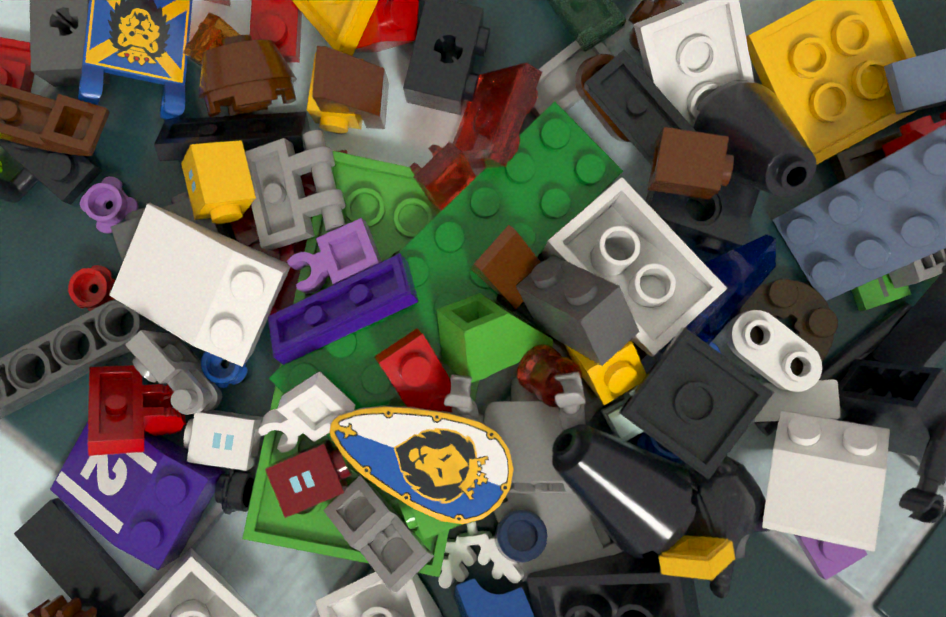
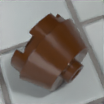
M237 35L221 40L222 46L209 49L202 54L199 98L205 100L209 117L218 116L221 112L220 107H227L229 116L267 110L268 106L272 105V100L278 99L279 96L282 97L283 104H289L297 100L293 82L297 78L272 40H252L251 35Z

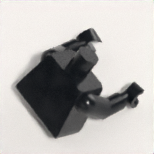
M856 359L838 384L840 407L848 415L840 421L890 429L888 451L914 456L920 463L916 474L920 477L918 485L908 489L902 495L899 506L913 512L909 516L910 518L924 523L937 522L944 510L943 496L937 494L939 486H945L946 373L943 368Z

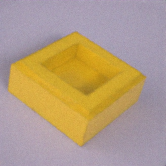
M687 535L680 538L668 551L662 552L659 555L662 575L713 580L735 559L731 540Z

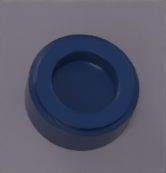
M521 509L508 513L499 521L495 530V543L499 552L506 559L515 563H525L534 560L544 551L547 544L548 535L544 522L537 514L529 510Z

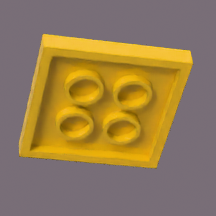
M814 0L746 36L749 56L762 85L769 88L778 97L814 154L816 164L916 112L896 114L884 66L916 57L892 0Z

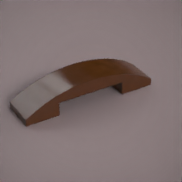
M0 84L1 139L53 152L80 156L93 155L110 114L107 108L58 94L56 100Z

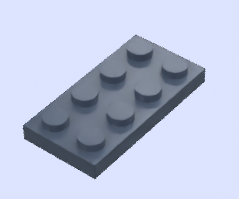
M946 124L773 219L810 284L826 301L946 248Z

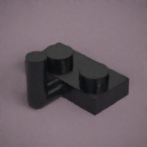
M0 138V146L23 166L10 181L0 178V199L7 202H19L40 181L61 201L71 205L102 171L88 156L38 149Z

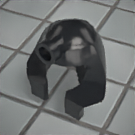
M728 456L725 457L709 480L684 461L680 464L689 470L696 480L698 488L697 491L692 487L691 503L697 508L694 519L684 535L731 540L735 558H745L746 542L750 535L755 532L770 531V529L762 528L766 499L756 480L746 469V466ZM735 559L713 580H709V587L712 593L721 599L727 597L730 591Z

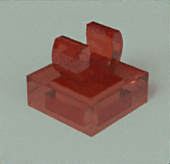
M448 142L443 148L438 145H431L428 149L433 158L423 168L415 162L410 166L414 179L431 204L440 211L476 178L463 152L451 142Z

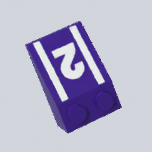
M87 422L50 490L113 546L156 570H160L179 558L215 493L218 478L221 474H225L226 471L216 466L187 462L188 451L160 435L154 436L145 430L144 452L88 456Z

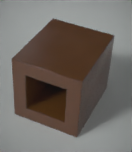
M663 127L655 141L647 190L710 199L720 191L721 186H727L731 178L734 156L726 154L729 137Z

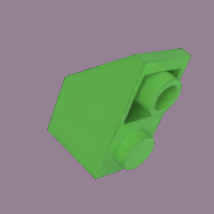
M481 293L437 309L442 361L458 375L473 377L471 383L486 379L498 371L519 362L527 361L533 356L553 348L552 338L522 317Z

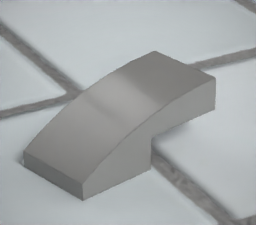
M361 475L347 487L343 494H340L323 510L348 544L362 553L389 590L398 592L434 557L415 532L408 528L401 516Z

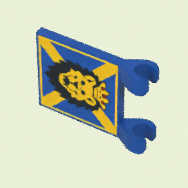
M89 0L78 100L98 105L102 95L104 73L164 85L160 117L164 120L179 119L185 110V80L193 0Z

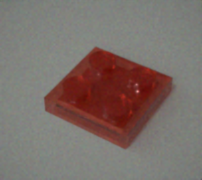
M525 62L479 74L473 103L468 102L446 162L460 169L506 167L508 161L514 157L520 144L518 134L525 116L536 103L538 97L536 87L542 71Z

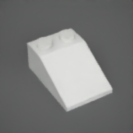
M623 177L617 180L550 238L541 254L544 261L551 255H554L619 285L639 329V333L631 341L651 357L672 340L681 328H685L727 289Z
M147 203L109 296L192 346L243 367L256 347L290 266L288 263L154 204Z

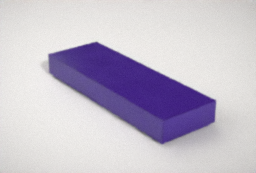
M399 253L268 316L273 357L285 365L419 302L406 259Z

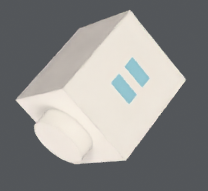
M217 410L195 413L194 419L188 421L184 432V447L189 449L187 462L246 471L258 466L263 436L258 431L263 417Z

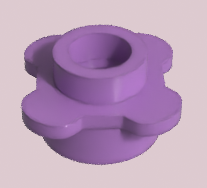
M106 177L102 180V183L93 185L80 200L81 209L90 218L96 220L97 229L106 234L112 233L111 226L118 224L128 213L139 208L137 200L126 195L122 190V182L115 177ZM108 201L113 202V207L111 209L106 208V203Z

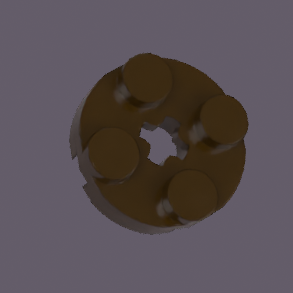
M779 279L755 287L737 305L733 318L740 313L753 310L767 312L781 320L787 317L790 318L793 332L817 351L821 362L828 354L833 343L834 333L838 328L836 314L829 309L828 303L822 295L811 286L799 281ZM754 326L751 329L750 338L757 345L763 341L764 333L760 327ZM797 357L792 360L790 365L794 375L798 376L803 371V363Z

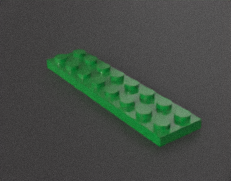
M554 101L397 253H400L409 264L419 302L282 365L269 379L286 394L320 371L355 404L354 410L386 406L397 395V392L374 356L416 328L423 333L437 356L441 352L437 309L478 293L485 295L491 300L499 295L479 278L471 268L503 230L510 225L518 232L537 257L544 250L547 241L589 206L623 170ZM330 433L326 434L325 436L335 445Z

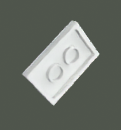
M693 0L634 24L646 75L691 126H694L700 113L697 110L699 104L717 87L735 80H747L750 83H755L739 0Z

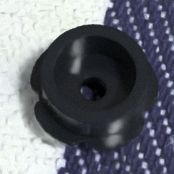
M231 468L228 474L220 475L215 487V500L217 503L222 504V510L225 514L230 515L235 511H248L256 477L253 472Z

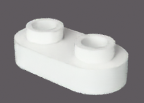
M761 310L747 311L738 314L729 323L726 339L731 351L777 388L785 391L801 392L812 388L818 382L822 373V362L817 351L771 314ZM754 326L760 327L764 333L763 341L758 345L750 338V332ZM796 357L803 363V371L798 376L794 375L790 368L792 360Z

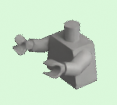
M579 372L555 376L561 382L564 394L555 395L556 402L540 401V381L533 377L514 378L511 380V401L490 402L486 406L485 414L478 413L477 405L470 397L473 377L452 374L451 392L446 395L444 404L452 406L453 414L478 420L495 430L509 448L514 470L508 493L574 494L552 465V447L558 435L565 429L580 424L586 425L584 407L586 402Z

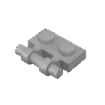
M320 130L308 131L303 135L306 151L295 154L293 143L285 138L245 152L256 196L251 206L260 245L263 249L271 251L314 237L310 217L322 214L326 231H333L345 225L342 209L346 207L343 192L336 189L332 173V167L335 166L333 152L331 148L326 147L323 132ZM312 172L317 193L305 197L300 175Z
M140 330L125 344L135 355L136 358L132 362L142 376L153 383L156 381L159 384L167 383L173 389L174 393L171 396V404L180 413L188 415L199 413L200 411H212L220 404L222 392L214 382L206 378L201 369V361L181 338L171 333Z

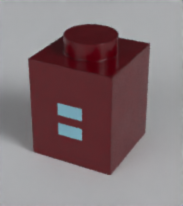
M329 439L276 461L265 469L285 518L343 494L348 487L346 478L352 476L349 462L338 448L333 449Z

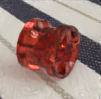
M541 344L531 348L520 360L517 368V379L523 388L530 393L536 394L537 398L544 404L557 408L555 395L564 394L561 382L555 376L579 372L582 382V372L579 365L568 357H562L561 353L550 345Z

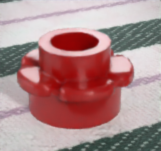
M94 265L91 268H83L74 273L68 284V292L73 302L79 308L86 307L91 311L111 300H115L109 296L115 283V279L111 277V271L104 266ZM96 284L99 290L97 293H92L91 288Z

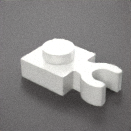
M319 371L281 396L278 408L264 415L258 433L264 436L272 430L282 431L283 434L277 449L281 453L287 452L296 446L299 435L302 433L313 442L330 433V425L333 419L339 414L354 410L355 404Z

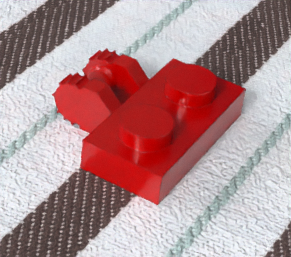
M134 365L89 367L88 456L144 452V430L154 436L164 435L165 433L169 435L171 433L176 434V432L181 431L183 425L186 424L185 415L176 410L171 404V396L174 393L173 389L169 385L164 386L163 384L142 385V375Z

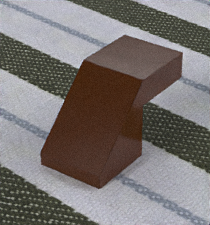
M317 46L312 97L320 111L361 115L366 128L385 129L389 90L385 69L335 49Z
M508 225L473 264L471 270L500 295L497 301L513 312L523 302L516 285L526 278L541 262L518 232Z

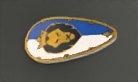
M376 406L359 408L339 414L331 422L329 432L332 440L341 454L360 474L413 509L440 521L465 524L481 520L501 505L510 490L514 469L509 448L495 430L478 420L435 410L399 406Z

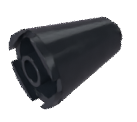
M735 80L717 87L701 101L697 108L700 113L692 127L696 132L729 137L726 154L734 156L731 180L779 197H789L798 194L812 181L816 172V158L778 97L769 88L761 84L750 83L747 80Z
M585 424L565 429L554 441L552 447V465L622 551L635 558H644L641 554L651 550L659 555L662 552L668 551L683 537L694 519L697 508L691 503L692 487L698 491L696 480L684 466Z

